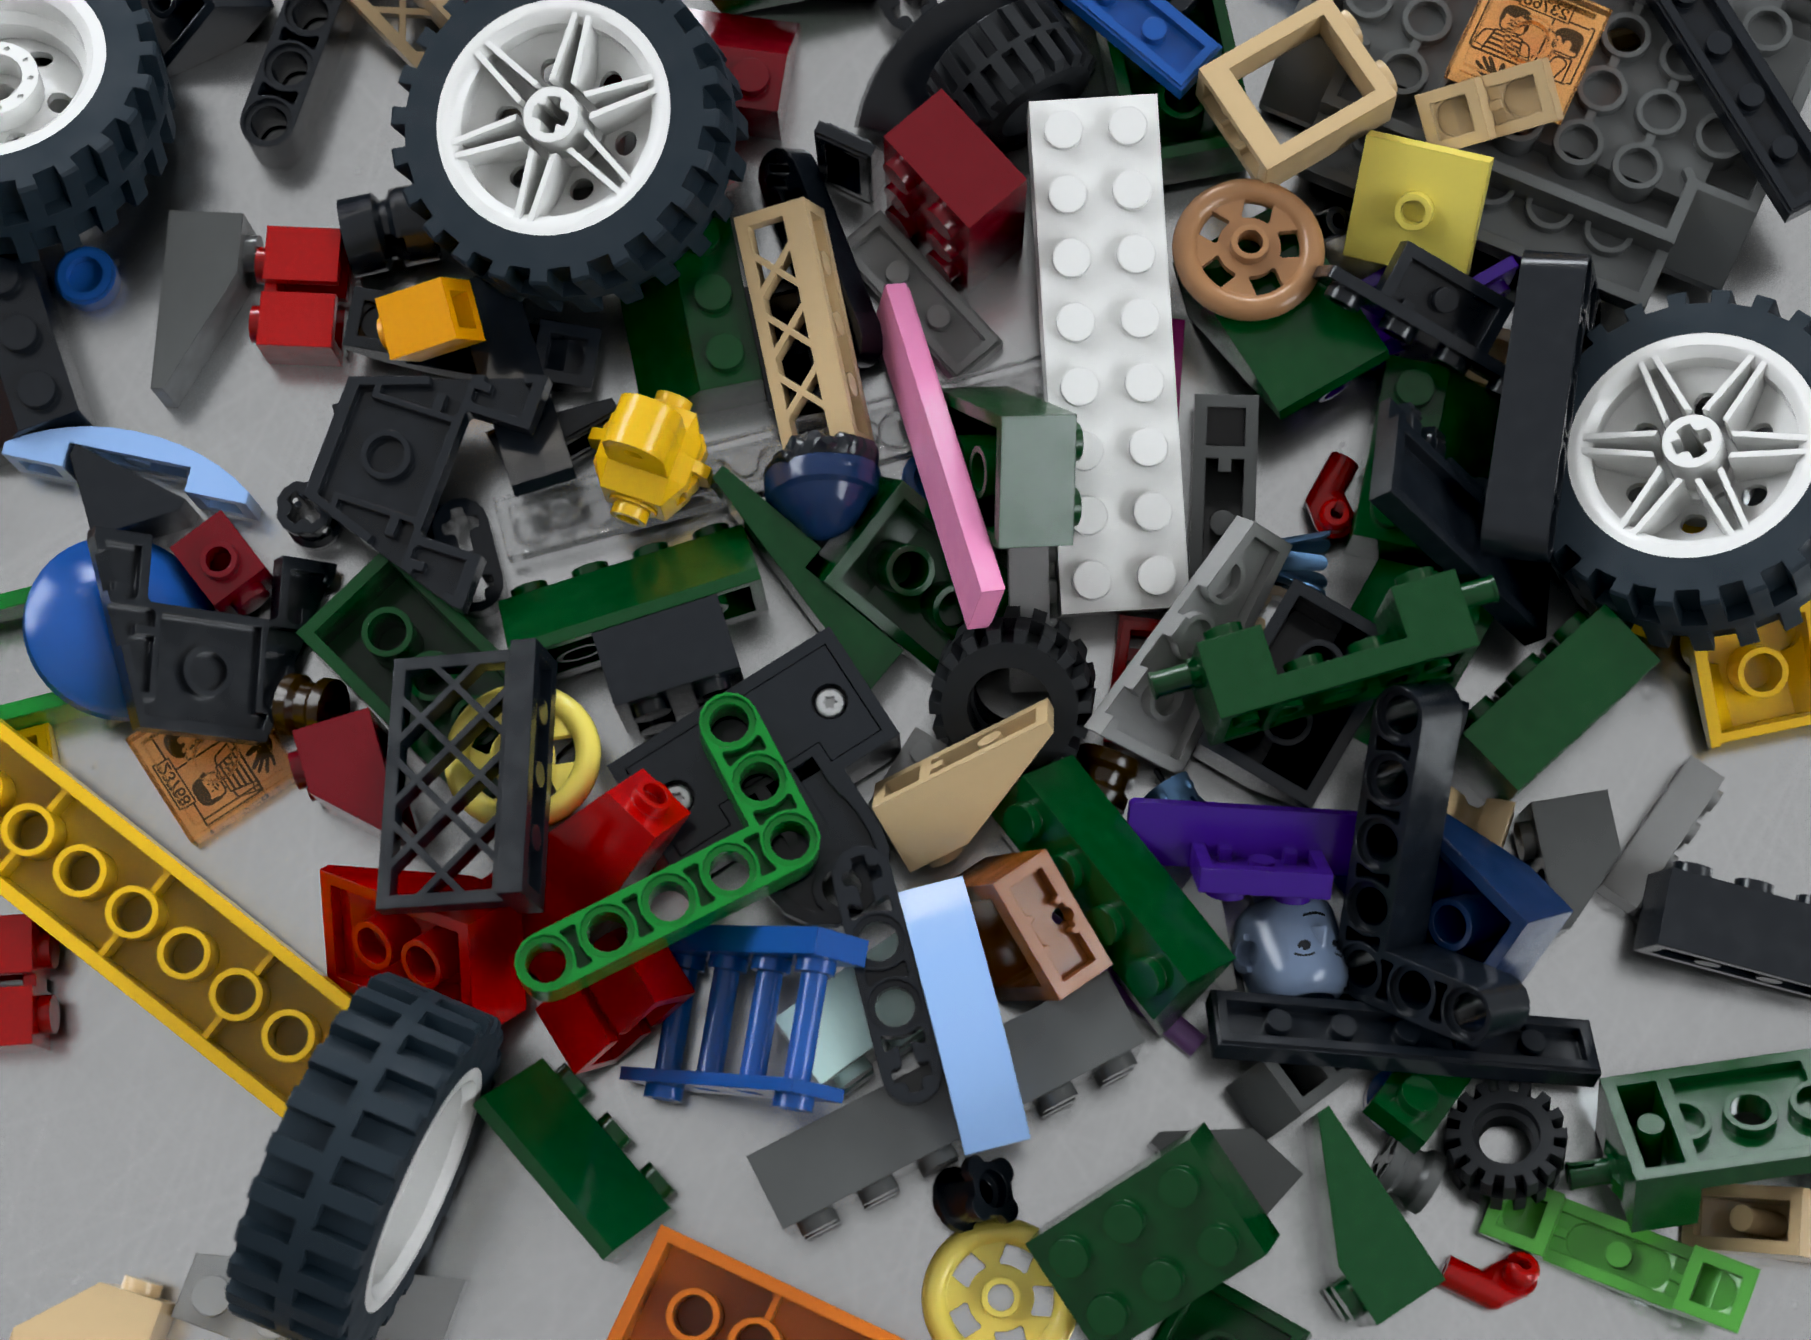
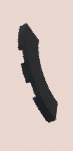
M943 0L928 9L910 24L896 39L888 52L880 59L860 101L854 127L887 134L930 98L926 89L927 81L930 78L929 75L949 46L976 22L993 11L1018 0ZM1054 0L1059 9L1062 10L1063 3L1060 0Z

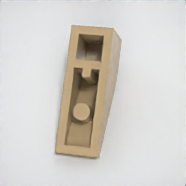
M1048 698L875 783L872 810L910 873L927 864L931 868L943 866L959 856L964 846L970 843L1054 733V708Z

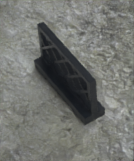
M537 638L511 640L510 649L394 659L375 908L382 915L511 907L518 914L544 913L558 662ZM505 670L504 688L484 708L466 691L485 671ZM449 674L460 675L454 680ZM439 675L449 686L421 713L411 704L413 677ZM461 696L478 714L449 741L433 723ZM410 713L416 718V719L413 720L411 723H410ZM501 713L502 725L496 720ZM491 725L501 735L500 751L479 770L462 752ZM428 729L445 747L416 775L407 766V751ZM457 758L475 776L446 804L429 785ZM407 775L411 779V781L405 786V779ZM497 775L498 788L491 782ZM487 787L497 797L496 814L475 833L458 814ZM424 792L441 810L412 838L402 828L403 811ZM453 821L470 840L441 867L424 849ZM495 837L493 851L488 844ZM402 838L407 844L400 850ZM483 851L493 860L492 889L464 890L454 878ZM419 855L436 874L416 894L397 895L399 874ZM447 885H449L454 890L450 892H441Z

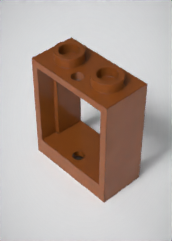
M1046 849L986 856L956 876H963L994 991L999 1001H1060L1113 965ZM1056 908L1063 912V920L1060 924H1056L1052 919V913Z

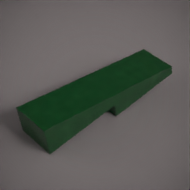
M722 465L712 477L711 488L738 524L743 525L746 535L817 630L820 632L828 626L831 628L870 689H872L904 650L807 569L819 555L821 547Z

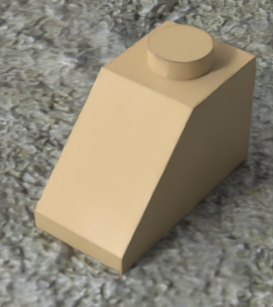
M1730 1184L1702 1188L1698 1223L1682 1225L1681 1243L1691 1247L1698 1245L1716 1253L1811 1263V1189L1748 1184Z
M125 1274L121 1285L99 1282L15 1326L9 1340H166L174 1319L171 1315L176 1303L160 1298L163 1289L162 1285Z

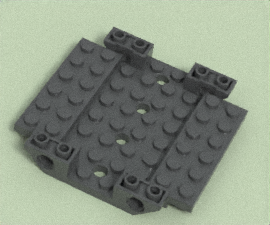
M1299 0L1293 14L1317 0ZM1333 0L1340 12L1347 10L1353 15L1363 34L1362 44L1374 61L1382 60L1389 67L1397 83L1398 92L1391 119L1374 129V131L1426 142L1414 95L1461 82L1448 75L1483 0ZM1555 0L1602 19L1605 22L1563 111L1564 119L1559 120V122H1551L1459 149L1494 157L1475 249L1502 260L1513 256L1519 267L1525 250L1590 254L1593 259L1600 300L1624 310L1639 303H1642L1645 310L1661 272L1710 292L1712 290H1722L1766 195L1765 191L1645 0ZM1727 0L1800 114L1811 90V0ZM1617 28L1629 29L1639 37L1641 47L1632 52L1619 51L1610 44L1607 34ZM1318 34L1275 59L1259 102V108L1310 128L1363 96L1324 39ZM1366 135L1298 173L1296 176L1354 199Z

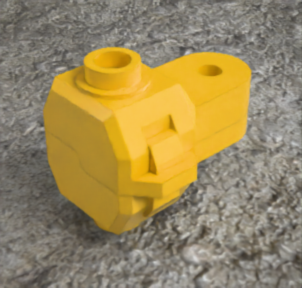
M658 390L654 399L638 393H623L620 396L615 411L611 414L609 421L604 424L603 428H591L588 441L591 448L597 451L593 460L596 474L606 502L613 504L610 514L616 519L637 527H646L649 518H656L666 522L690 502L692 495L698 491L699 487L710 488L714 475L712 468L705 464L709 455L704 436L701 434L697 414L690 411L693 404L685 397L666 390Z

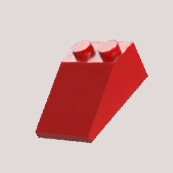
M327 865L320 869L327 976L342 989L354 994L360 987H367L369 979L375 975L390 972L493 1015L500 1020L501 1025L527 1009L526 990L517 976L514 965L516 951L523 942L522 914H518L511 907L382 915L375 909L378 868ZM403 870L398 876L397 895L416 894L436 873ZM458 874L454 878L464 890L492 889L491 882L471 875ZM447 885L441 892H450L454 890L449 885Z

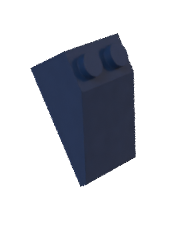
M1447 813L1426 941L1507 972L1522 983L1574 910L1528 864ZM1336 876L1333 882L1345 894L1347 876Z

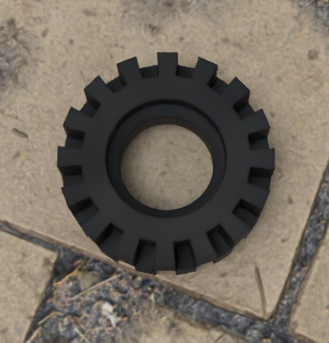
M1497 1080L1496 1091L1491 1092L1486 1081L1475 1085L1474 1097L1472 1098L1465 1091L1457 1099V1110L1451 1108L1447 1117L1444 1144L1445 1156L1447 1157V1172L1453 1170L1452 1182L1459 1191L1466 1185L1469 1187L1468 1198L1479 1204L1483 1195L1491 1197L1490 1209L1502 1211L1503 1199H1512L1513 1210L1524 1209L1526 1197L1531 1196L1535 1204L1545 1199L1547 1186L1554 1190L1559 1182L1560 1173L1564 1168L1568 1141L1567 1127L1562 1128L1564 1116L1559 1107L1550 1111L1551 1097L1542 1091L1536 1099L1532 1098V1085L1529 1083L1520 1082L1518 1092L1509 1091V1081ZM1510 1126L1521 1130L1527 1135L1532 1149L1529 1155L1520 1162L1512 1164L1499 1163L1489 1159L1483 1153L1479 1140L1482 1134L1491 1127Z

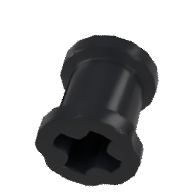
M296 481L282 490L277 498V519L297 545L313 551L327 549L336 543L342 534L343 526L303 495L308 482ZM297 498L298 501L293 504V499ZM308 508L320 514L319 518L312 524L307 519L300 517L302 512Z

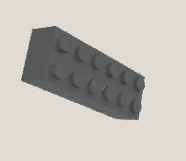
M1108 970L1098 974L1062 1000L1046 1001L1003 1023L1024 1111L1027 1113L1036 1108L1041 1118L1076 1100L1075 1096L1078 1095L1075 1087L1094 1078L1099 1088L1132 1072L1134 1070L1133 1066L1138 1064L1135 1056L1139 1054L1145 1043ZM929 1064L920 1066L893 1081L894 1083H906L910 1093L922 1090V1078L931 1075L932 1070ZM943 1067L942 1081L938 1092L931 1100L921 1105L906 1106L898 1103L887 1094L884 1086H881L746 1156L782 1229L789 1236L800 1231L805 1240L813 1238L841 1223L836 1211L859 1199L864 1209L873 1207L900 1192L896 1180L917 1169L920 1170L925 1179L959 1161L956 1149L962 1147Z

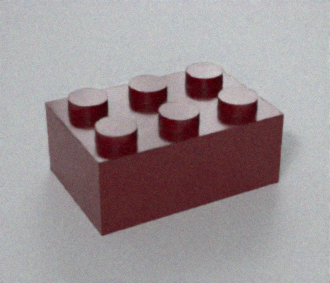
M941 88L883 136L885 162L883 169L886 182L884 192L888 207L885 210V214L907 239L914 235L929 251L926 254L927 261L948 283L955 279L969 293L1023 247L1027 178Z

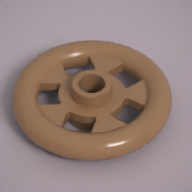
M1243 178L1228 180L1211 186L1188 204L1174 230L1172 256L1182 285L1203 307L1215 314L1233 320L1262 321L1289 312L1311 293L1318 282L1312 276L1318 266L1324 265L1325 246L1322 230L1315 215L1296 194L1272 182L1264 184L1260 179ZM1244 204H1255L1271 209L1270 221L1266 223L1256 218H1243ZM1212 216L1228 224L1221 231L1218 242L1215 243L1200 235L1203 226ZM1296 234L1299 243V257L1282 258L1280 256L1281 243L1278 235ZM1242 240H1251L1259 244L1260 250L1256 253H1246L1240 249L1238 243ZM1214 260H1218L1223 269L1233 276L1222 287L1213 282L1203 270ZM1270 272L1275 273L1281 287L1269 293L1256 295L1250 280L1262 278Z

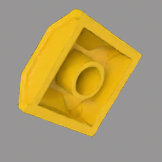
M1811 600L1799 608L1803 619L1802 623L1787 631L1784 630L1779 620L1756 628L1760 642L1741 646L1737 635L1730 634L1714 637V651H1694L1689 637L1680 636V652L1684 661L1691 669L1700 716L1709 748L1721 747V744L1729 741L1811 725Z

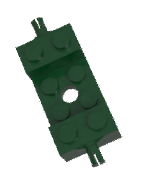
M1432 566L1417 568L1403 573L1394 579L1396 586L1390 587L1373 619L1379 635L1368 637L1347 647L1348 655L1324 661L1321 653L1309 654L1287 662L1283 665L1285 673L1277 675L1261 624L1243 629L1240 621H1234L1205 631L1203 633L1204 640L1196 642L1192 657L1185 659V663L1155 672H1148L1149 685L1155 700L1159 699V697L1192 689L1209 745L1212 746L1376 699L1384 689L1394 685L1429 679L1442 680L1459 675L1480 646L1469 609L1491 602H1498V588L1492 575L1460 584L1455 569L1435 574Z
M1811 1048L1599 1078L1596 1133L1603 1150V1158L1565 1162L1564 1172L1569 1190L1574 1191L1575 1189L1601 1185L1611 1187V1190L1621 1201L1631 1233L1698 1223L1702 1188L1811 1173ZM1740 1112H1752L1758 1118L1766 1120V1122L1759 1125H1747L1736 1120L1733 1115Z

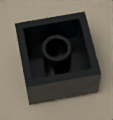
M717 594L591 633L614 707L627 733L639 729L640 735L660 733L677 722L675 717L695 711L715 695L722 694L744 680Z

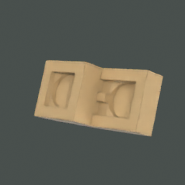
M1548 57L1414 95L1426 142L1455 149L1465 148L1564 119Z

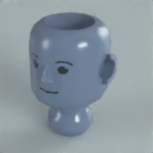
M1250 895L1253 898L1254 904L1247 907L1236 919L1233 933L1234 944L1232 946V953L1236 957L1233 965L1242 975L1245 992L1338 1000L1344 993L1343 989L1347 985L1349 975L1343 954L1340 952L1337 944L1339 930L1335 914L1328 901L1310 899V902L1304 905H1288L1275 901L1271 896Z

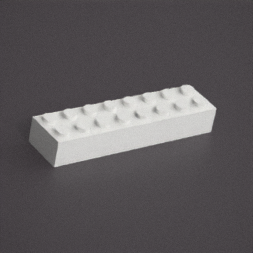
M1157 93L1029 101L1026 123L1044 401L1077 414V422L1082 428L1084 439L1083 454L1081 459L1076 461L1075 487L1079 491L1082 504L1081 519L1079 524L1074 526L1073 545L1056 546L1055 578L1057 580L1058 618L1168 611L1189 582Z

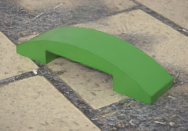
M1550 1188L1546 1190L1545 1199L1535 1204L1531 1196L1526 1197L1524 1209L1513 1210L1512 1199H1503L1502 1211L1490 1209L1489 1203L1479 1229V1234L1516 1251L1527 1252L1537 1260L1660 1309L1736 1335L1739 1333L1761 1272L1758 1268L1701 1246L1694 1245V1247H1691L1650 1230L1631 1233L1628 1222L1569 1200L1565 1194Z

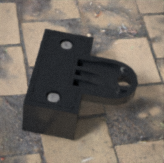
M828 626L725 692L739 693L748 698L756 707L808 806L821 836L818 862L813 871L803 879L768 897L790 919L806 926L837 928L843 925L839 908L831 904L823 893L824 884L832 875L836 859L845 850L854 846H869L878 849L890 864V848L882 827L858 791L855 783L896 758L901 751V741L897 728ZM704 705L607 765L617 785L642 768L645 769L655 780L664 784L671 794L691 812L662 854L669 866L744 829L701 744L699 719ZM734 716L720 718L711 728L713 735L723 742L738 741L745 736L748 730L743 720ZM757 773L750 775L744 780L741 790L746 797L756 801H763L775 795L778 785L772 777ZM791 831L780 833L771 843L775 854L785 860L798 859L809 848L808 842L802 835ZM732 861L720 863L715 867L712 874ZM857 861L852 864L853 874L860 880L862 885L860 897L863 910L850 909L851 920H855L867 913L875 905L872 881L882 877L880 870H868L865 861Z

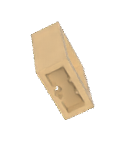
M1317 0L1199 68L1195 95L1252 179H1260L1264 184L1272 182L1279 185L1391 119L1398 92L1394 75L1382 60H1373L1362 44L1363 34L1356 19L1347 10L1340 12L1333 0ZM1320 34L1363 97L1280 145L1237 80Z

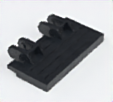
M1391 398L1381 401L1379 404L1369 501L1442 570L1455 569L1460 584L1492 575L1498 588L1499 601L1481 606L1524 647L1545 639L1547 635L1551 563L1481 556V529L1489 478L1487 476L1473 478L1452 457L1445 459L1446 446L1444 444L1447 442L1445 440L1446 436L1434 425L1432 427L1423 426L1422 428V423L1420 422L1422 413L1411 402L1397 404Z

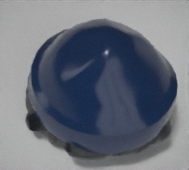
M818 429L811 430L805 441L799 435H792L786 447L776 452L769 464L765 466L763 475L765 501L800 529L807 537L818 541L836 538L849 531L857 523L868 503L878 494L881 477L880 468L878 467V447L873 440L841 431L831 436L825 435Z

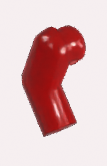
M1331 452L1305 500L1306 508L1316 531L1331 530V534L1327 537L1331 539L1342 538L1350 532L1354 517L1353 509L1344 493L1359 468L1353 459L1339 452Z
M1515 1251L1509 1254L1507 1258L1482 1270L1450 1255L1441 1270L1445 1281L1438 1286L1485 1309L1498 1310L1527 1297L1534 1291L1540 1276V1266L1534 1256L1524 1251Z

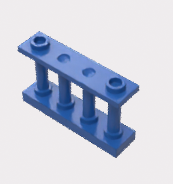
M709 925L669 945L668 948L694 990L698 973H705L706 963H708V969L714 970L697 1070H681L694 999L693 994L663 1021L655 1068L621 1066L619 1079L645 1085L643 1097L674 1103H682L684 1092L773 1098L772 1107L801 1113H813L814 1102L843 1104L845 1090L811 1082L827 980L828 978L835 977L836 967H865L869 940L819 926ZM748 964H751L750 969L757 973L740 1073H723L740 975L747 974ZM793 965L795 966V971L801 973L784 1077L767 1076L783 976H790Z

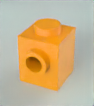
M438 277L375 298L379 314L377 333L382 345L389 353L390 360L422 362L486 341L470 280Z

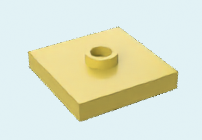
M1370 130L1365 138L1342 255L1388 266L1400 242L1410 241L1469 276L1494 157Z

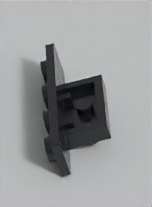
M1410 241L1400 242L1376 288L1336 265L1317 267L1312 277L1327 287L1323 294L1326 299L1353 313H1358L1360 307L1381 318L1377 327L1385 334L1409 345L1412 344L1414 339H1417L1435 350L1431 356L1435 363L1461 376H1465L1467 371L1470 370L1488 381L1484 388L1488 394L1498 400L1501 399L1505 364L1488 355L1511 313L1514 302Z

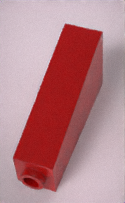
M642 768L551 830L548 834L544 913L522 914L523 941L530 935L646 878L691 812L671 794L664 784L655 780ZM493 872L484 877L482 880L492 883ZM607 921L595 927L591 933L590 943L593 945L598 939L606 935L615 922ZM547 951L540 953L533 959L529 971L542 983L553 982L564 972L566 960L556 952Z

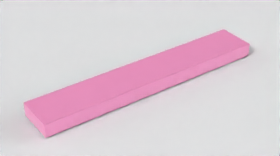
M906 283L885 284L876 313L882 331L883 359L967 630L989 628L1005 591L1003 579L910 288L907 287Z

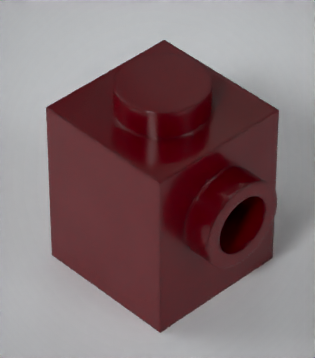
M219 510L169 547L219 612L247 615L258 609L268 599L270 595L268 590L272 588V573L222 510Z

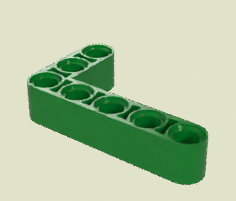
M731 692L715 695L705 703L700 712L699 719L700 740L703 750L744 829L526 938L516 951L514 965L523 988L530 996L544 1002L562 1000L803 879L813 871L818 862L821 836L818 826L761 716L748 698L739 693ZM734 716L743 720L748 730L745 736L738 741L723 742L717 739L711 732L713 724L722 717ZM753 774H766L775 780L778 790L775 795L767 800H752L746 797L741 790L744 780ZM783 832H797L806 839L809 848L802 857L795 860H785L777 856L772 850L771 843L774 838ZM726 861L738 862L746 868L749 878L739 889L732 891L723 890L717 887L711 880V874L715 867ZM675 891L682 894L689 903L685 914L673 921H663L655 917L650 910L651 904L660 893ZM607 921L618 922L628 931L624 944L611 952L600 951L590 943L591 933L594 928L600 923ZM550 951L562 955L566 960V967L562 976L557 980L541 983L531 978L529 975L530 964L540 953Z

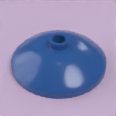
M87 540L68 547L47 563L35 579L24 605L22 624L24 643L30 661L39 677L64 702L77 710L98 718L113 721H130ZM152 543L148 588L149 600L154 603L215 611L213 604L178 558L166 549Z

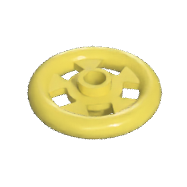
M504 686L488 691L475 700L484 708ZM556 689L554 740L573 739L575 762L556 764V752L553 745L551 782L556 793L550 797L549 826L567 818L582 805L595 785L601 764V743L593 720L574 698ZM468 705L454 722L447 739L451 741L478 712ZM502 713L496 718L501 725ZM498 735L494 740L489 754L472 748L474 741L462 753L481 770L500 751L501 735ZM457 758L444 770L446 781L453 797L475 776ZM481 791L464 810L479 822L486 824L496 814L497 798L492 799Z
M989 1218L980 1223L976 1222L973 1230L962 1233L954 1232L940 1245L926 1269L921 1292L922 1312L928 1332L933 1340H995V1332L1010 1331L1019 1326L1023 1327L1026 1340H1069L1077 1322L1035 1258L1033 1257L1025 1274L1013 1266L1000 1264V1258L1006 1245L1019 1247L1031 1254L1025 1244L1040 1228L1018 1219L1010 1223L1001 1224L996 1218ZM972 1253L985 1264V1268L974 1277L970 1287H965L953 1277V1273L958 1265ZM1005 1285L1012 1290L1014 1301L1009 1309L998 1311L990 1306L988 1293L992 1287ZM1032 1287H1053L1054 1303L1051 1317L1033 1316L1031 1314L1034 1304ZM964 1303H968L972 1316L981 1325L979 1330L966 1338L956 1328L950 1315L952 1310Z

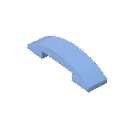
M79 426L38 431L4 442L1 454L20 472L77 483L70 453L74 446L78 444L123 468L187 481L184 492L200 509L214 512L222 510L225 514L258 521L260 519L262 508L233 476L201 454L158 436L113 427Z
M963 876L898 892L964 1156L1030 1140L1031 1136L1000 1010Z

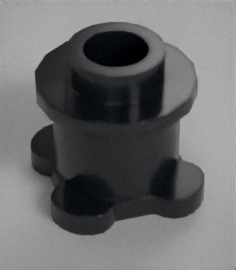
M974 1155L966 1158L962 1162L961 1168L955 1166L943 1169L936 1176L933 1184V1206L942 1223L950 1230L962 1233L973 1230L976 1222L980 1223L989 1218H996L1001 1224L1014 1221L1017 1218L1019 1209L1012 1193L1011 1181L1014 1177V1171L1011 1164L1003 1157L985 1162L980 1156Z

